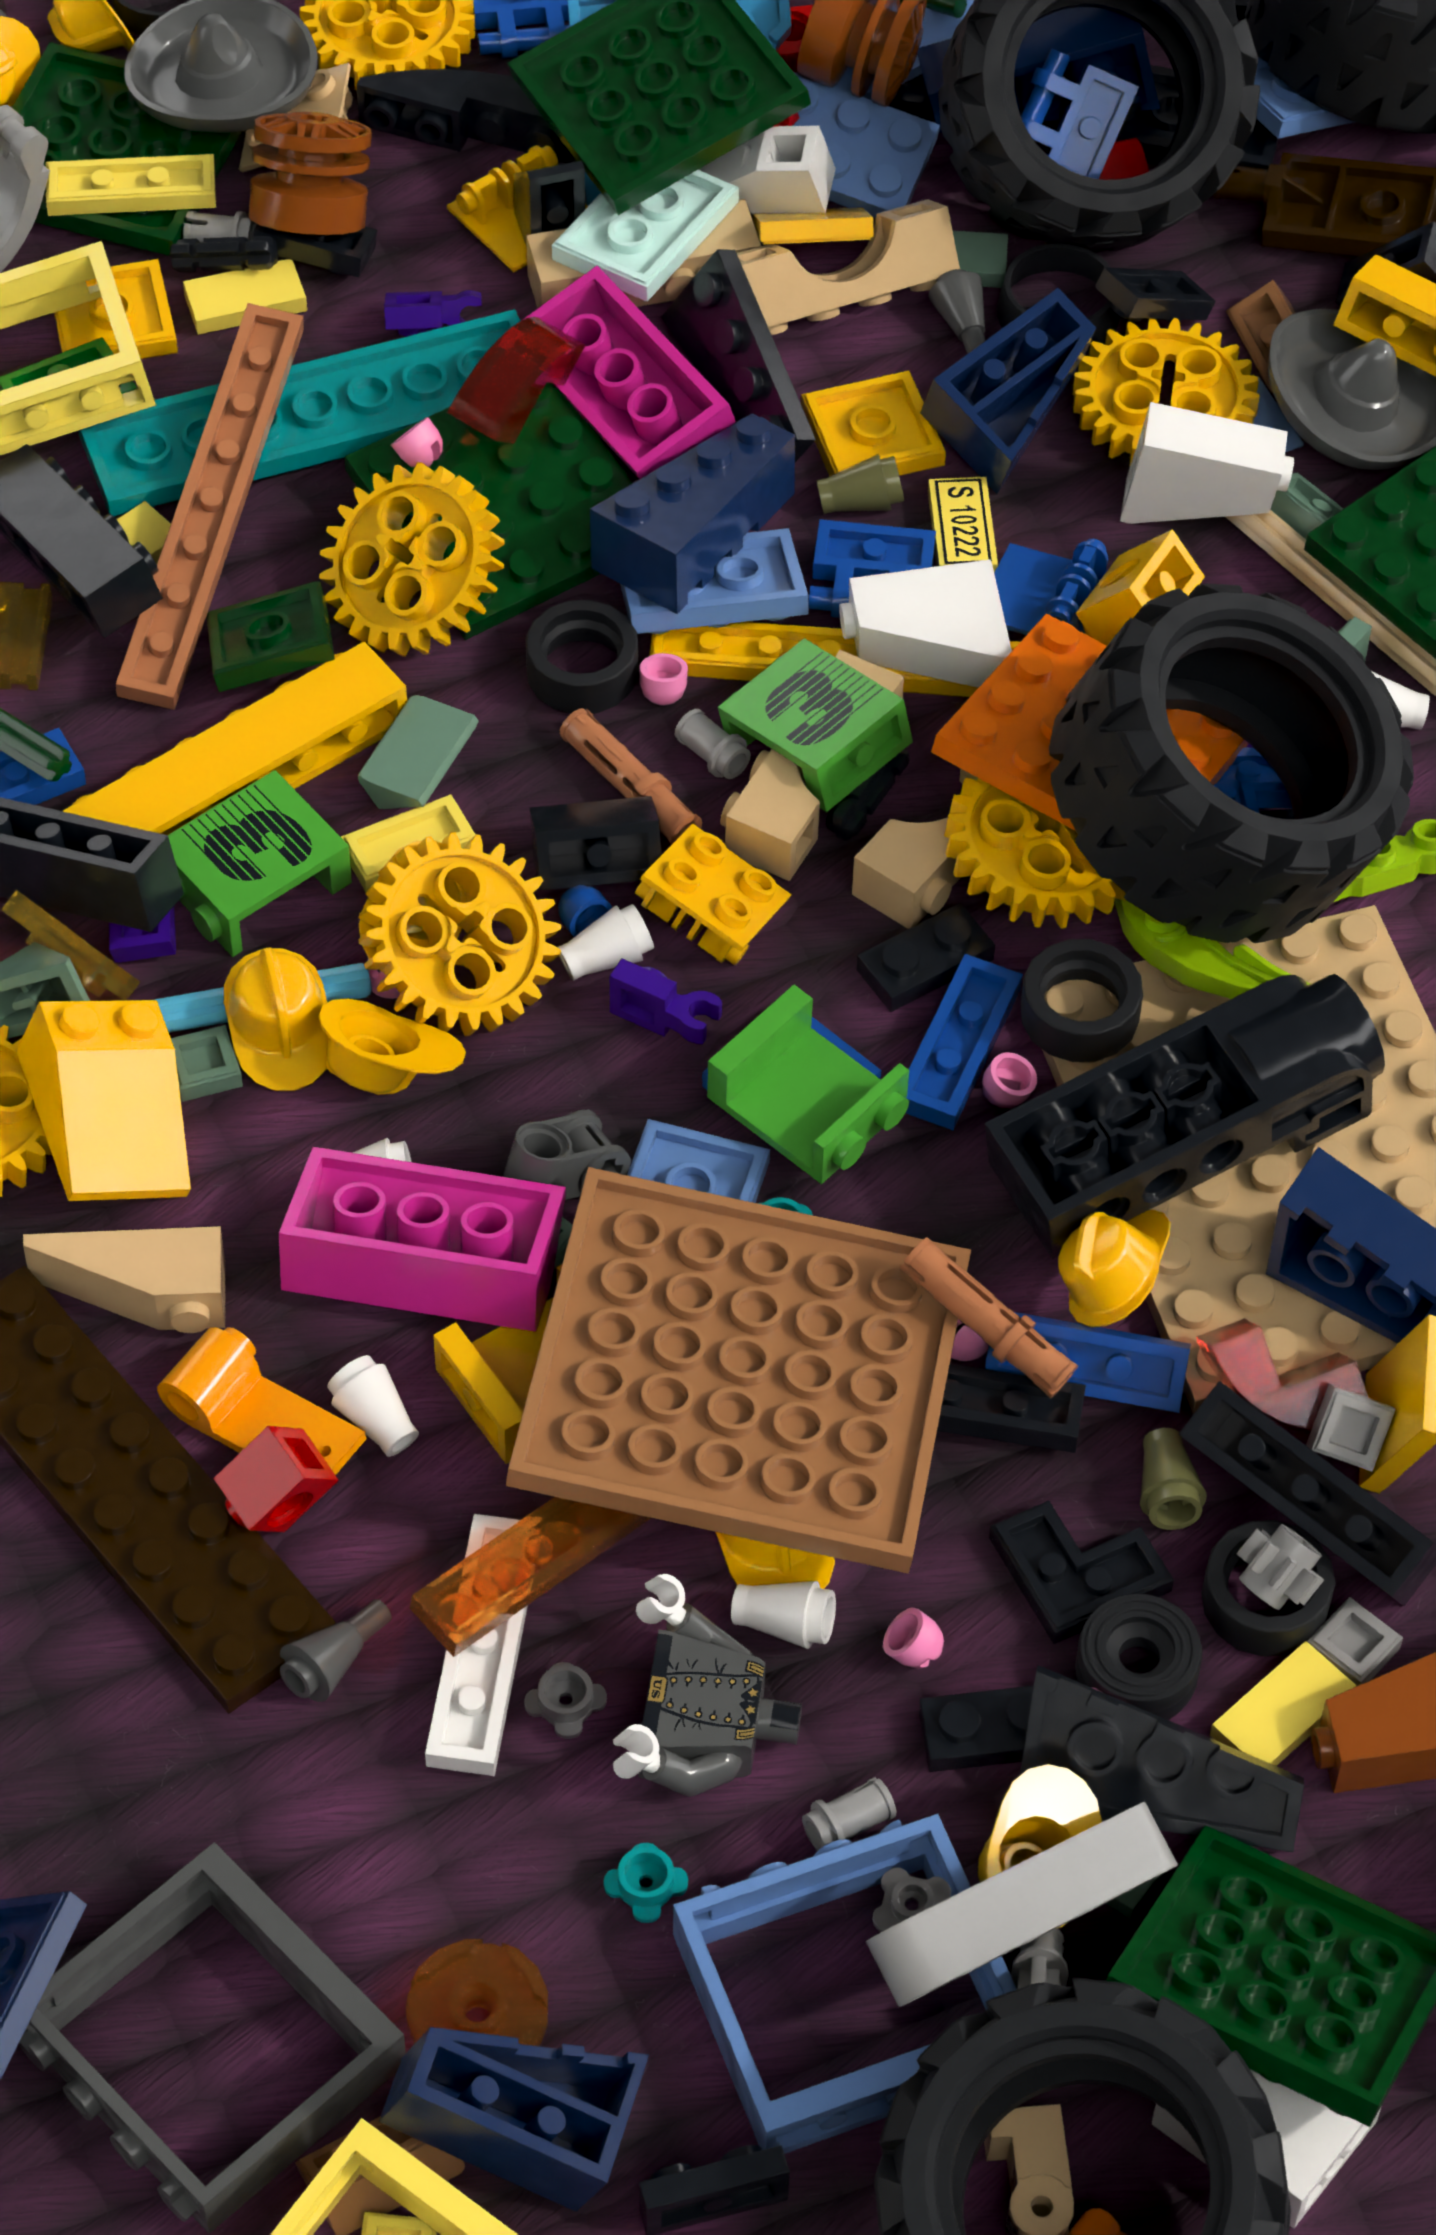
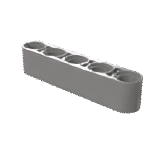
M1142 1802L882 1931L865 1942L898 2007H902L1177 1867L1178 1864L1146 1802Z

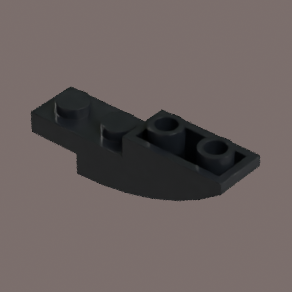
M423 69L387 72L360 77L356 84L358 120L372 129L461 152L467 139L472 138L528 153V150L535 145L541 148L549 146L555 152L559 162L570 163L574 159L563 142L511 76L467 70Z

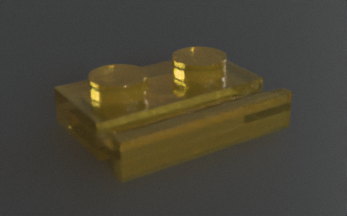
M0 582V689H11L12 684H28L29 690H38L53 600L50 584H41V589H25L24 583Z
M18 890L13 893L1 909L31 932L25 941L26 944L30 945L36 942L69 956L72 964L75 965L74 968L83 987L98 998L105 989H108L122 1000H127L139 985L140 981Z

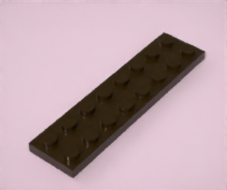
M24 1265L0 1281L1 1446L227 1713H231L281 1678L280 1667L285 1663V1660L280 1657V1650L283 1646L337 1623L257 1531H249L242 1527L231 1517L225 1506L227 1498L31 1271Z

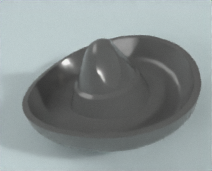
M190 0L160 16L139 36L127 56L124 74L127 87L135 102L153 118L170 126L189 131L229 133L254 129L255 119L264 115L288 113L303 101L316 73L318 55L312 35L304 22L294 12L277 1Z
M1338 309L1307 310L1297 312L1285 318L1276 327L1272 335L1268 358L1269 382L1284 417L1306 443L1335 462L1363 470H1385L1408 465L1436 446L1435 376L1397 358L1394 348L1384 339L1376 338L1370 342H1365L1333 326L1339 312Z

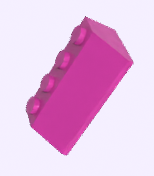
M598 265L506 331L509 339L534 366L537 365L581 417L639 479L736 423L729 403Z
M312 1147L279 1231L281 1290L536 1332L551 1288L565 1204L566 1187Z

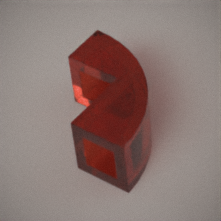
M539 317L526 318L505 332L486 352L462 385L447 413L495 441L514 444L545 384L549 382L564 386L586 345Z
M1245 1318L1196 1336L1200 1349L1210 1367L1227 1387L1252 1406L1292 1426L1312 1430L1329 1384L1368 1397L1357 1362L1339 1352L1277 1375L1261 1327Z

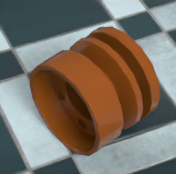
M815 0L798 54V76L832 88L838 84L848 67L853 68L851 78L852 95L861 98L866 94L873 82L871 95L873 103L887 107L893 101L902 82L908 77L917 57L923 36L922 24L927 0H903L900 7V0H877L876 4L871 3V0Z
M319 112L277 113L264 115L254 120V138L262 142V144L253 147V161L263 167L276 171L258 174L251 178L249 218L251 221L279 231L313 235L348 234L365 228L368 190L365 185L343 176L360 174L369 169L370 159L368 155L360 151L371 147L372 132L370 127L360 122Z

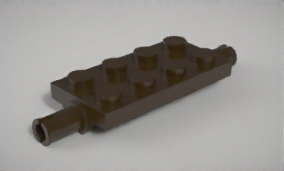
M1283 152L1280 164H1269L1268 169L1236 166L1226 183L1214 193V197L1219 200L1223 198L1263 203V207L1267 211L1262 227V246L1361 256L1433 221L1436 223V168Z

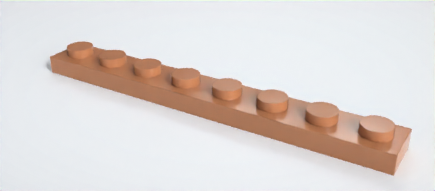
M248 303L157 563L159 572L153 575L163 599L139 615L116 681L117 697L172 710L176 708L304 331V317L302 315Z

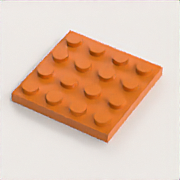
M1046 613L936 734L931 753L1075 830L1070 818H1062L1051 785V773L1060 761L1049 756V745L1055 718L1066 705L1067 701L1065 699L1107 645L1080 632L1073 625L1060 621ZM1166 709L1172 733L1179 747L1196 769L1213 785L1219 781L1233 764L1242 748H1246L1249 744L1237 733L1209 717L1193 711Z

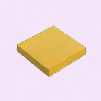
M863 207L826 209V213L752 214L756 232L760 242L763 244L871 240V237H874L873 216Z
M154 259L110 266L140 358L144 359L178 353L176 334L159 260ZM96 278L85 281L87 287L97 284ZM102 297L54 312L62 352L103 337L114 354L119 353Z
M909 370L801 394V406L815 436L816 446L829 476L879 454L880 459L894 456L899 476L945 466L946 451L936 429L920 414L924 402Z
M1429 1314L1366 1373L1364 1396L1394 1407L1396 1411L1373 1472L1360 1468L1359 1486L1363 1489L1380 1494L1436 1444V1316Z

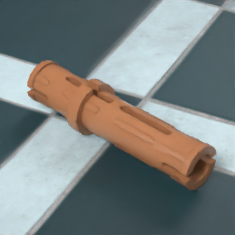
M583 708L575 710L563 721L560 727L561 738L575 748L625 798L652 797L659 819L660 832L668 839L671 845L692 823L700 829L702 828L701 817L696 813L694 814L671 792L672 785L670 781L658 772L652 773L625 745L620 743L594 718L588 709L586 711Z
M928 1237L924 1238L911 1251L900 1266L899 1270L921 1285L961 1322L983 1338L994 1349L992 1352L994 1358L1000 1363H1004L1007 1360L1017 1370L1019 1369L1032 1380L1050 1399L1058 1393L1077 1370L1078 1365L1075 1362H1072L1062 1352L1054 1348L1034 1329L1036 1323L1030 1317L1024 1315L1021 1318L1010 1308L1006 1307L973 1276L945 1255Z

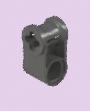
M589 1109L578 1110L567 1116L541 1122H528L521 1125L516 1131L502 1177L566 1187L565 1200L581 1196L588 1167L626 1175L630 1168L631 1158L623 1147L612 1145L602 1132L603 1124L595 1112Z

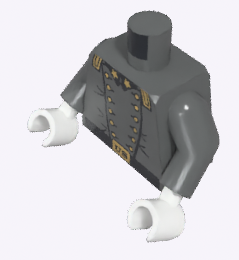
M660 1574L645 1583L646 1589L653 1592L659 1598L660 1603L652 1597L645 1598L637 1603V1616L642 1622L648 1624H656L665 1619L667 1621V1630H658L642 1725H631L613 1739V1744L626 1748L629 1751L613 1762L616 1775L629 1779L638 1774V1778L648 1779L684 1796L693 1797L731 1782L734 1778L750 1775L757 1739L797 1745L802 1703L763 1698L765 1662L759 1657L753 1656L750 1650L719 1628L692 1605L684 1603V1588L674 1576Z

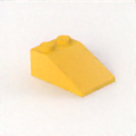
M157 1000L38 1002L16 1052L68 1201L187 1197L191 1186L175 1048Z

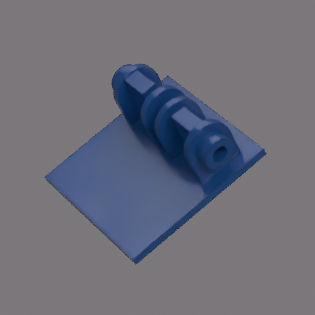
M1088 539L1076 546L1073 558L1070 560L1009 543L994 572L1007 630L1027 635L1047 613L1060 621L1073 625L1077 630L1086 634L1081 621L1075 613L1107 572L1108 554L1105 545L1100 540Z

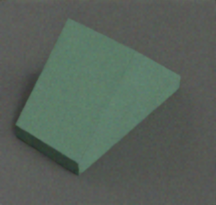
M34 942L0 962V1027L3 1025L9 1026L8 1038L24 1035L40 1001H90L69 956Z

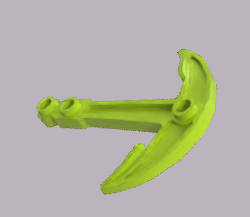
M1420 820L1413 825V828L1405 836L1395 835L1334 902L1350 896L1364 897L1412 882L1419 873L1436 874V820ZM1115 898L1122 931L1133 948L1150 965L1187 987L1232 999L1266 981L1283 975H1291L1273 965L1244 944L1235 946L1232 955L1218 941L1187 934L1185 926L1176 922H1159L1127 900Z

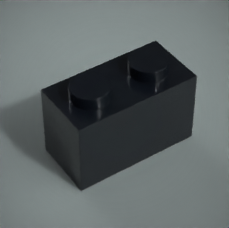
M651 796L529 808L534 868L536 876H541L543 879L539 887L540 890L570 888L577 885L591 886L642 881L640 880L642 874L661 856L659 819Z

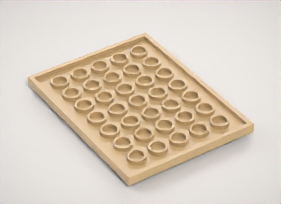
M1375 905L1319 918L1313 923L1305 924L1290 936L1262 943H1252L1247 937L1238 942H1218L1232 955L1235 946L1244 944L1273 965L1291 975L1303 978L1304 981L1310 984L1331 974H1336L1344 979L1361 1000L1377 1030L1384 1052L1385 1067L1383 1073L1373 1079L1372 1113L1368 1117L1297 1153L1293 1151L1285 1140L1152 1208L1153 1210L1165 1213L1171 1222V1228L1153 1289L1145 1299L1162 1339L1191 1344L1183 1391L1193 1415L1219 1381L1244 1400L1249 1401L1372 1369L1398 1344L1266 1274L1279 1203L1317 1147L1326 1151L1436 1228V1033ZM1146 960L1135 962L1133 964L1142 979L1143 1000L1140 1021L1132 1041L1117 1054L1096 1062H1070L1051 1056L1043 1049L1042 1051L1057 1086L1230 999L1187 987L1153 967ZM1067 980L1052 986L1044 995L1045 1002L1059 1015L1075 1021H1096L1108 1017L1119 1006V1002L1113 993L1102 985L1087 980Z

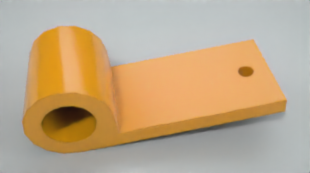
M210 1327L158 1384L157 1392L162 1402L174 1415L191 1427L239 1453L267 1426L299 1428L306 1432L336 1475L367 1439L365 1431L261 1376L259 1366L254 1358L256 1349L253 1343L243 1333L231 1327H227L225 1330Z

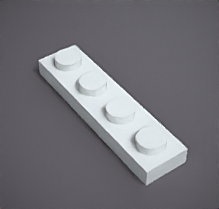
M474 1514L425 1752L426 1767L495 1776L541 1540L540 1522Z

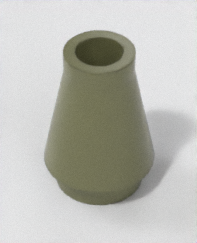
M879 454L830 477L816 480L824 514L843 511H892V504L904 502L901 481L894 456L880 459Z
M1159 1428L1149 1432L1143 1439L1144 1462L1140 1507L1156 1527L1166 1530L1182 1529L1192 1525L1200 1518L1207 1495L1184 1448L1182 1436L1179 1435L1180 1432L1172 1428Z

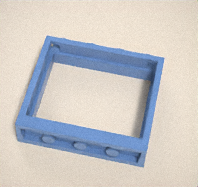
M938 1814L903 1826L898 1819L885 1826L879 1834L854 1843L848 1839L831 1842L820 1848L813 1857L790 1865L784 1862L764 1865L755 1870L746 1880L723 1888L717 1885L701 1887L700 1896L673 1905V1937L758 2145L763 2150L782 2145L785 2154L886 2118L897 2090L901 2084L919 2070L917 2059L929 2045L770 2101L706 1944L879 1885L883 1875L893 1868H902L908 1874L923 1869L927 1879L941 1877L949 1884L951 1897L970 1888L968 1879ZM1002 1956L969 1972L985 2010L988 2009L986 2001L1017 1990Z

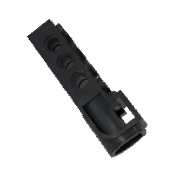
M1331 974L1307 985L1304 979L1297 975L1279 976L986 1122L985 1130L989 1164L1050 1257L1054 1259L1059 1256L1062 1245L1070 1234L1091 1213L1104 1212L1109 1216L1128 1221L1285 1140L1293 1151L1297 1153L1368 1117L1372 1113L1373 1079L1382 1074L1385 1067L1383 1048L1368 1011L1344 979L1336 974Z

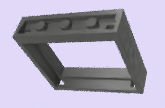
M215 1842L52 1975L19 2042L23 2052L37 2068L45 2071L52 2066L67 2082L63 2086V2091L71 2104L85 2119L91 2121L98 2115L114 2132L109 2137L117 2153L132 2169L138 2171L145 2165L162 2183L157 2187V2191L167 2207L184 2222L193 2216L209 2234L396 2074L400 2061L406 2054L404 2034ZM213 1905L347 2042L358 2056L205 2186L59 2031L208 1907Z

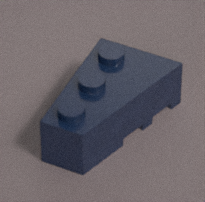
M1057 288L934 378L920 414L980 477L987 478V485L998 494L1078 369L1096 331V327Z
M430 2027L402 2057L379 2122L577 2212L608 2183L649 2054L627 2052L623 2057L584 2052V2046L562 2043L556 2049L519 2044V2038Z

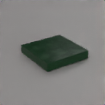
M320 581L272 593L207 613L212 671L219 692L335 660L327 603Z

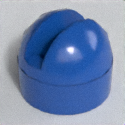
M577 885L570 887L561 895L558 913L562 924L575 937L610 910L612 906L600 891L591 886Z

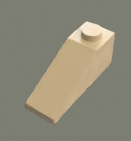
M221 1226L23 1234V1248L27 1268L45 1287L157 1330L197 1333L210 1327L225 1328V1255Z

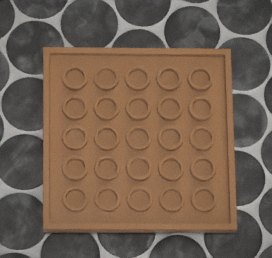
M588 1167L508 1467L506 1486L909 1574L958 1318L933 1298L928 1291L899 1270L907 1256L923 1239ZM933 1242L945 1255L967 1271L971 1249Z

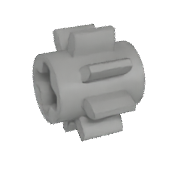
M1281 1524L1272 1536L1265 1530L1260 1531L1256 1528L1236 1553L1249 1564L1240 1575V1581L1260 1599L1277 1610H1280L1288 1598L1297 1605L1299 1603L1305 1605L1324 1581L1321 1576L1312 1570L1322 1557L1320 1552L1284 1524Z

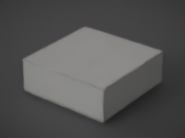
M1329 1384L1306 1446L1312 1451L1373 1472L1396 1409L1380 1401Z
M1349 1597L1307 1642L1355 1683L1356 1686L1370 1681L1400 1650L1403 1637Z

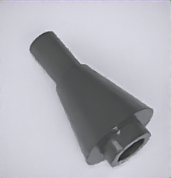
M955 269L942 274L930 289L928 298L957 338L963 342L968 354L986 341L984 336L985 320L982 279L977 273L966 272L962 269Z
M374 1599L347 1622H339L283 1646L280 1650V1657L285 1660V1663L280 1667V1674L286 1686L300 1698H310L317 1702L326 1701L362 1650L364 1642L392 1620L388 1607L382 1601Z

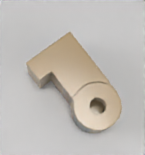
M1061 2105L1015 2108L995 2126L984 2141L987 2161L1007 2160L1011 2198L1006 2216L1007 2235H1067L1073 2218L1074 2200Z

